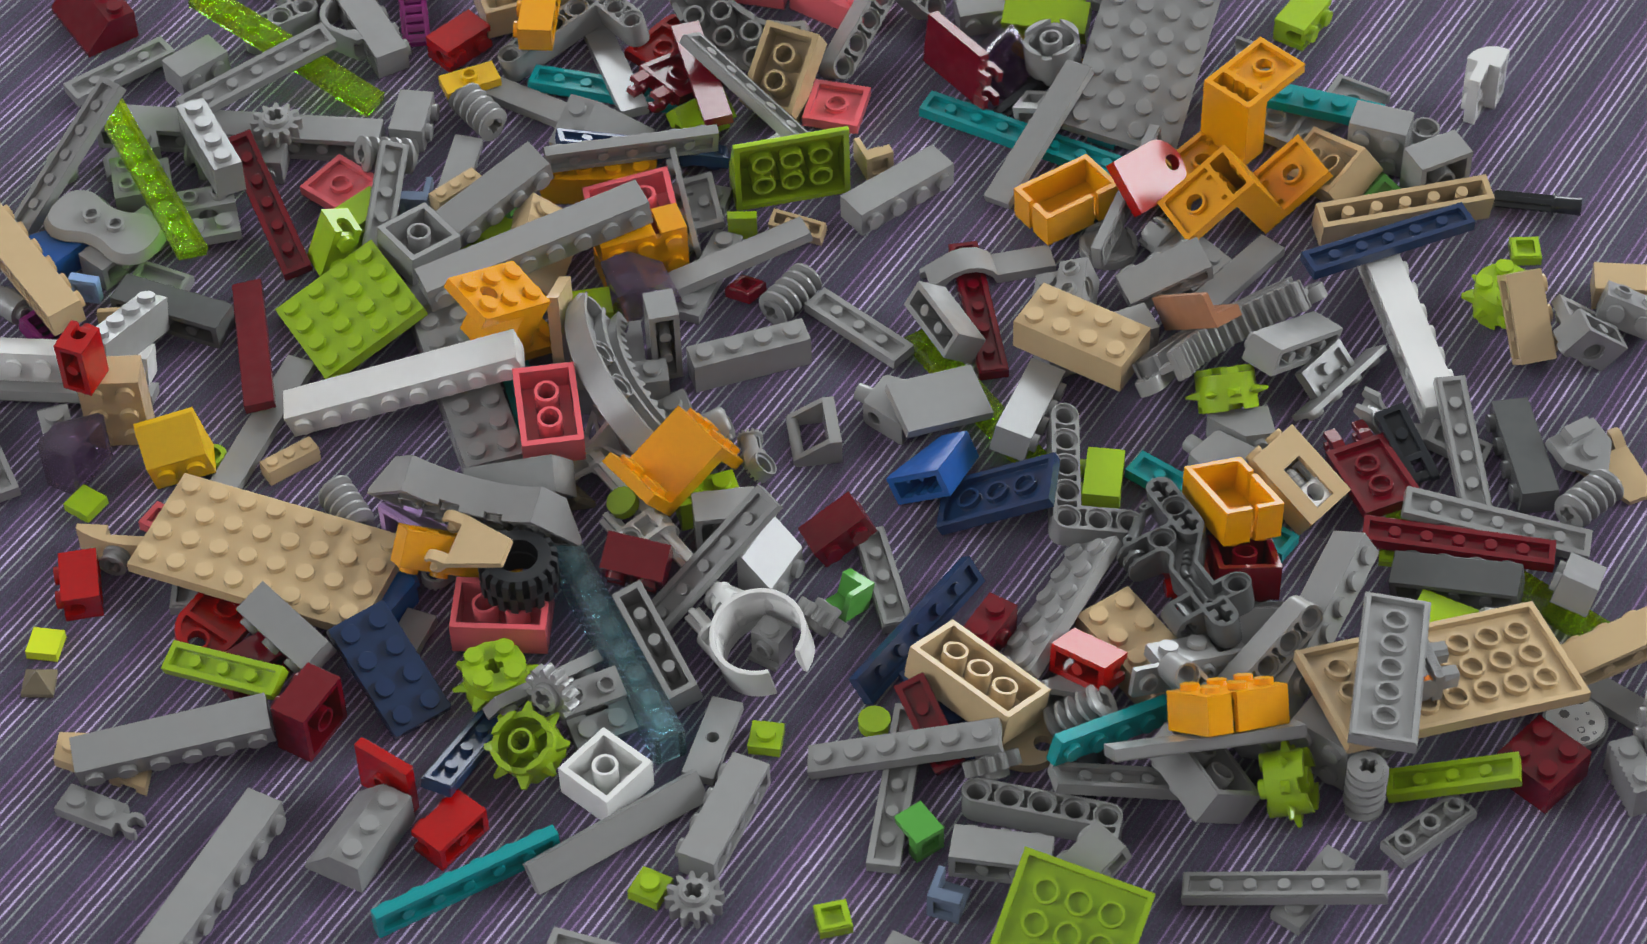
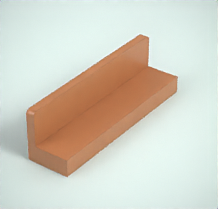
M1207 292L1157 295L1152 298L1165 331L1218 328L1242 315L1238 304L1213 305Z

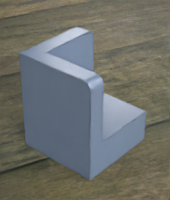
M426 177L423 191H401L400 215L424 202L430 206L428 193L434 190L433 177Z
M938 866L928 891L927 916L959 924L969 900L971 889L947 882L946 867Z

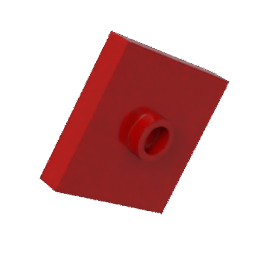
M361 737L354 744L361 785L371 788L385 784L412 797L415 812L419 808V800L413 766L366 738Z

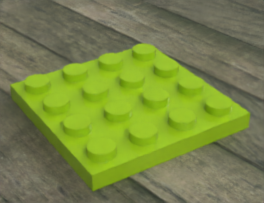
M369 240L275 309L325 379L349 373L428 315L425 308L372 240Z
M1025 846L990 944H1138L1156 893Z

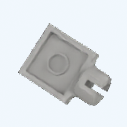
M1156 216L1152 220L1158 225L1149 221L1141 232L1142 238L1140 237L1139 243L1152 254L1156 252L1163 253L1173 248L1179 241L1184 240V237L1165 218ZM1202 236L1199 239L1203 250L1212 264L1213 274L1215 275L1232 259ZM1200 284L1184 293H1194L1203 284Z

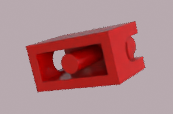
M468 9L426 36L428 57L449 73L453 72L493 46L492 40L487 37L491 27Z
M71 320L53 345L63 386L66 389L92 396L109 371L100 329L89 323H85L81 327L77 321Z
M96 547L58 553V566L53 567L55 584L56 586L60 585V590L55 591V601L58 610L64 609L66 622L105 616L101 567L99 566Z
M1074 627L1051 643L1049 671L1085 688L1088 685H1094L1098 690L1100 686H1105L1111 690L1125 680V672L1121 671L1120 667L1127 659L1128 652Z
M457 789L451 798H443L428 816L416 822L411 830V835L418 840L413 845L414 850L444 871L489 830L487 810Z

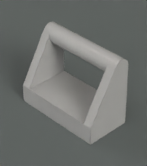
M834 396L822 397L786 416L795 467L843 462L842 438ZM823 423L826 440L804 451L799 425Z

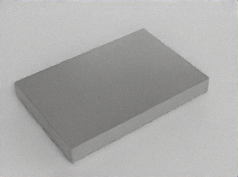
M971 364L887 383L885 387V392L907 438L984 421L993 417V409Z

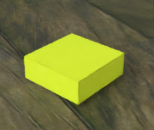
M34 627L25 650L27 659L58 662L66 640L65 630Z

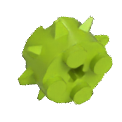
M1500 259L1496 264L1484 267L1477 275L1473 274L1471 277L1475 281L1474 289L1461 293V298L1472 303L1474 319L1489 329L1495 330V326L1506 329L1497 276L1524 271L1525 269L1514 265L1509 259Z
M1249 363L1231 367L1198 370L1194 373L1196 392L1185 396V400L1197 401L1199 414L1226 412L1241 409L1242 407L1244 409L1259 406L1258 392L1267 389L1268 385L1256 383L1254 366Z
M501 638L496 641L484 642L475 647L468 648L464 653V660L457 661L455 665L463 673L464 682L452 690L453 693L465 692L472 711L477 713L495 696L525 683V678L528 677L538 664H526L525 656L519 649V646L514 645V642L510 639Z
M527 701L522 711L516 712L513 710L506 715L499 714L497 716L498 722L491 732L493 739L484 744V750L490 752L498 765L493 777L498 779L509 773L518 779L521 790H527L530 784H538L549 776L555 777L557 775V768L566 756V748L570 747V741L563 739L560 731L555 726L560 713L556 712L545 718L535 711L532 701Z
M1288 740L1281 741L1280 750L1260 753L1258 755L1259 767L1263 773V779L1258 780V792L1261 800L1267 799L1269 818L1289 816V820H1294L1297 827L1301 828L1304 814L1315 812L1314 810L1319 808V783H1314L1313 773L1310 768L1316 766L1308 747L1295 748L1294 744L1291 745Z

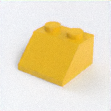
M193 407L133 424L146 470L157 489L178 484L184 473L198 477L216 473L214 444Z

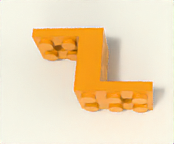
M1260 36L1206 78L1203 86L1200 132L1177 149L1185 164L1186 177L1199 166L1198 164H1202L1224 144L1245 165L1263 152L1267 101L1305 72V63ZM1266 68H1269V69H1270V70H1267V71L1259 70V69H1266ZM1166 159L1167 166L1172 170L1170 162Z
M1298 134L1254 172L1224 144L1161 198L1157 204L1184 239L1191 240L1197 237L1199 240L1236 207L1267 234L1330 180L1333 175ZM1299 169L1296 178L1287 180L1290 171ZM1197 199H1202L1201 206L1197 210L1191 211L1193 202Z
M514 261L447 279L444 288L467 312L460 329L470 340L514 329L524 346L525 361L552 353L549 324L542 318L551 301Z
M680 406L673 410L630 458L624 454L619 457L610 452L602 460L641 500L669 517L721 461L734 470L744 461L737 455L741 450L731 440L718 433L719 429L706 417L704 418L691 407L686 411Z

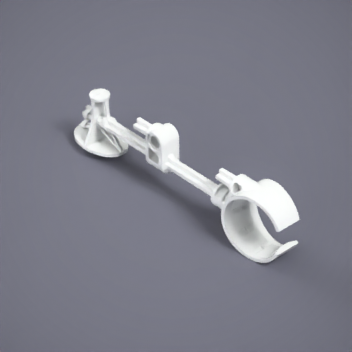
M594 404L591 406L592 411L586 429L583 431L586 459L573 461L575 480L593 472L601 478L611 491L621 486L628 487L602 460L610 452L619 457L624 454L628 458L633 453L614 432ZM594 424L596 434L591 439H589V435ZM640 498L638 510L634 514L635 518L624 524L621 519L615 518L608 511L603 514L604 518L599 521L600 525L607 532L610 530L671 545L674 555L673 560L680 567L693 555L691 550L678 537L680 533L679 528L672 523V520L664 513L647 505ZM716 580L704 593L705 605L712 609L714 613L712 621L700 607L694 609V607L688 610L689 614L685 616V620L698 634L697 643L721 669L728 685L741 694L760 697L777 693L768 669L759 671L744 670L727 662L728 655L735 643L751 631L764 614L801 630L800 640L795 648L796 659L804 671H808L813 662L815 645L803 612L792 598L780 591L768 588L742 590L731 586L728 582Z

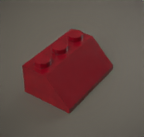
M55 0L51 6L52 12L89 58L139 36L134 11L125 0Z

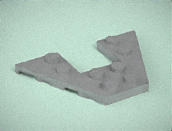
M1236 36L1235 56L1254 41ZM1266 68V69H1259V70L1267 71V70H1270V69H1269V68ZM1340 73L1326 91L1382 104L1389 103L1391 98V92ZM1267 108L1264 142L1281 149L1297 134L1304 139L1314 126L1329 132L1344 124Z

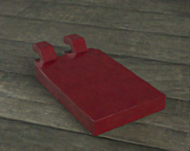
M940 12L929 13L923 61L980 109H987L988 101L993 106L999 105L1000 95L990 85L992 77L997 83L1002 81L1003 71L994 62L988 61L989 53Z
M678 49L640 65L638 72L630 77V81L634 85L628 86L626 90L635 98L641 93L644 95L650 87L653 90L650 93V97L654 101L648 102L647 105L648 109L654 114L664 111L669 103L672 106H679L695 99Z
M1363 419L1352 422V428L1355 430L1352 433L1354 442L1345 445L1335 428L1324 431L1323 437L1327 440V442L1323 443L1326 451L1325 461L1349 486L1351 490L1347 494L1363 518L1365 515L1381 517L1402 510L1404 492L1407 485L1419 488V486L1383 433L1373 435Z

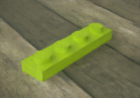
M173 640L161 666L162 671L168 675L249 695L265 693L266 698L269 700H274L279 695L289 673L284 666Z
M1518 751L1389 768L1386 796L1389 803L1520 787L1522 786L1521 757Z

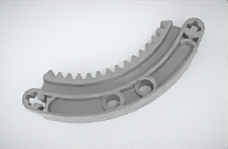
M1292 276L1231 303L1238 304L1242 315L1218 328L1181 330L1164 340L1132 365L1138 377L1135 386L1140 397L1145 398L1163 390L1175 377H1177L1179 382L1192 376L1196 372L1195 370L1199 369L1205 362L1218 356V353L1226 351L1227 348L1233 347L1235 343L1244 341L1243 339L1247 338L1250 333L1274 325L1277 322H1282L1286 318L1296 316L1300 312L1307 311L1312 307L1311 304L1328 296L1323 282L1318 281L1303 287L1300 279L1294 281Z
M585 291L584 293H579L568 304L566 309L565 334L569 352L579 377L594 404L614 432L634 454L666 419V411L657 407L658 401L650 398L652 393L643 388L646 384L638 379L640 374L633 370L636 366L630 361L632 356L627 353L629 348L625 345L627 340L624 338L626 336L624 331L627 329L625 326L628 323L619 311L610 319L606 316V308H601Z

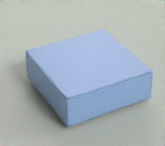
M71 272L68 280L72 291L78 290L85 302L101 304L104 295L99 276Z

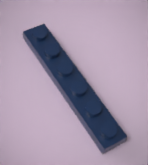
M557 128L555 141L556 144H568L584 140H599L629 135ZM718 145V151L678 156L680 166L682 167L697 165L711 170L729 169L730 155L726 145ZM669 158L657 159V164H662Z
M1460 202L1302 251L1300 261L1313 280L1472 231L1475 229L1476 221L1464 204Z
M962 556L848 679L864 704H874L899 676L898 673L905 670L910 646L948 623L985 582L970 556Z

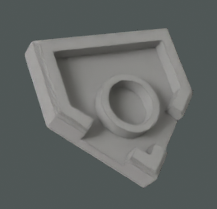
M1585 416L1564 426L1559 434L1548 438L1544 443V446L1562 469L1571 472L1578 470L1590 474V472L1597 468L1609 471L1612 440L1594 417L1589 419Z

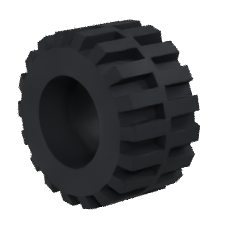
M512 527V531H506V529L499 531L513 541L503 568H478L480 587L484 598H488V603L493 607L498 605L500 611L506 612L511 610L513 614H519V611L525 610L526 613L533 612L532 608L537 607L540 609L544 607L545 601L551 602L554 598V593H557L560 588L558 552L556 547H554L553 541L550 537L545 538L543 532L538 531L534 533L533 528L528 527L525 530H520L519 527ZM519 568H525V569H527V570L521 571V572H510V571H512V570H514V569H519Z

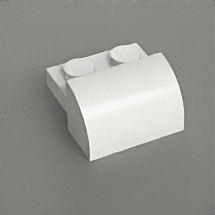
M1488 46L1479 48L1468 56L1461 109H1464V122L1474 124L1483 106L1495 109L1504 91L1510 49Z

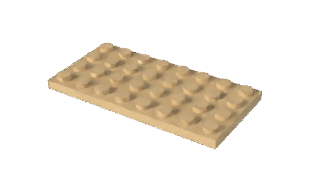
M184 473L127 562L129 572L237 604H241L264 581L309 624L325 630L381 601L399 571V567L390 560L396 533Z
M1533 601L1429 622V642L1445 641L1448 647V663L1440 665H1456L1460 678L1457 687L1443 689L1440 700L1431 701L1430 698L1422 701L1418 739L1589 702L1591 691ZM1359 637L1295 650L1293 661L1347 754L1375 748L1347 743Z

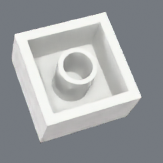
M604 727L558 768L561 792L600 820L640 799L654 786L652 761Z

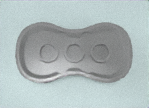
M75 190L63 195L51 207L44 220V229L51 237L61 241L78 242L93 246L107 259L120 265H137L149 260L163 247L168 236L166 227L156 218L143 213L117 210L95 193L86 190Z

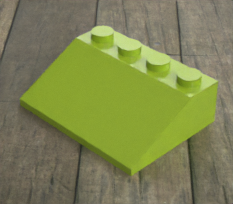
M843 126L732 145L729 179L736 210L743 211L832 196L851 190L849 127Z

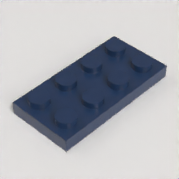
M1053 452L966 475L951 496L941 497L936 524L937 530L941 535L1054 507L1060 468L1059 457Z
M384 600L328 629L327 635L394 741L451 709L450 702Z

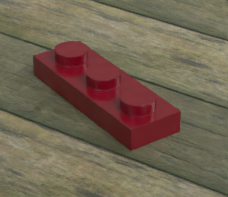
M924 672L894 686L914 730L949 725ZM959 758L932 762L930 764L934 773L938 776L961 765L966 759Z

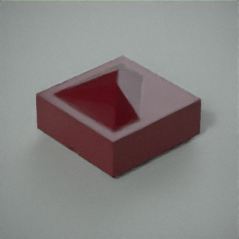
M742 274L725 287V297L751 304L767 291L766 282Z

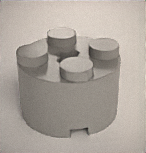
M1044 19L1026 29L1023 40L1026 70L1033 78L1043 81L1044 85H1052L1067 59L1082 64L1079 31L1073 23L1060 19V23H1051L1050 19Z

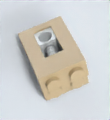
M1292 424L1284 432L1280 428L1276 429L1265 439L1269 444L1266 448L1262 449L1258 445L1245 458L1249 462L1248 465L1254 470L1253 474L1257 473L1285 503L1283 519L1296 534L1301 535L1351 489Z

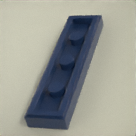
M480 710L421 778V788L451 798L489 753L484 750V744L493 739L491 732L498 722L497 716L488 720L484 711Z

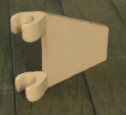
M1618 427L1608 429L1607 435L1612 440L1609 471L1617 476L1624 487V496L1621 501L1632 505L1646 500L1647 475L1627 447L1621 430ZM1576 470V472L1580 473L1584 477L1589 475L1587 473Z
M446 510L442 517V522H449L447 530L450 533L458 532L449 554L436 549H429L424 560L432 562L430 570L432 572H441L446 568H503L513 545L511 538L464 513Z

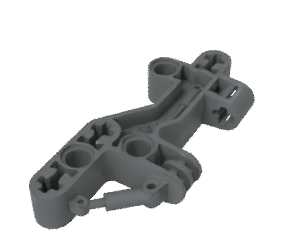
M1166 477L1153 478L1146 485L1148 501L1140 504L1139 517L1134 518L1128 534L1122 539L1123 546L1119 549L1116 560L1134 582H1141L1162 573L1170 574L1172 589L1178 597L1164 606L1161 618L1176 638L1208 634L1218 647H1235L1242 640L1239 617L1250 612L1255 605L1252 580L1247 573L1241 571L1229 573L1216 580L1212 579L1204 569L1208 541L1203 518L1172 480ZM1151 514L1160 527L1141 535L1146 525L1145 517Z

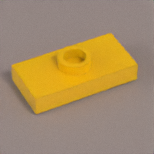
M492 60L438 76L439 84L447 100L456 89L469 83H477L484 91L502 86L501 77Z

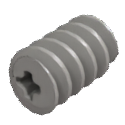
M469 83L456 89L448 99L451 109L483 140L487 142L494 141L503 131L507 113L477 83Z
M365 135L357 138L354 145V158L357 164H361L364 172H370L372 168L375 171L380 139L409 145L405 172L406 174L414 172L419 156V145L416 138L410 140L409 138L399 139L398 137H391L389 139L385 136L378 138L377 136L367 137Z
M795 263L781 278L775 281V284L770 286L760 296L759 306L763 315L774 325L787 322V320L794 317V313L801 310L804 303L816 294V291L821 290V279L810 266L803 263Z
M1597 468L1556 499L1554 507L1556 516L1561 523L1583 528V526L1589 525L1591 520L1598 518L1599 514L1607 511V508L1613 506L1616 501L1621 500L1624 496V487L1612 472Z
M339 475L333 477L322 486L319 491L318 501L325 513L376 527L373 521L374 513L369 509L368 504L363 500L362 495L358 492L355 485L352 484V480L348 476Z
M1088 685L1086 693L1083 690H1078L1075 693V698L1067 696L1064 699V703L1061 701L1055 702L1054 709L1045 707L1043 717L1047 729L1053 737L1054 734L1116 712L1118 708L1114 696L1107 687L1100 686L1098 690L1094 685Z
M1361 751L1350 756L1347 761L1343 803L1345 805V814L1355 821H1374L1381 816L1384 810L1389 767L1380 755L1370 751Z

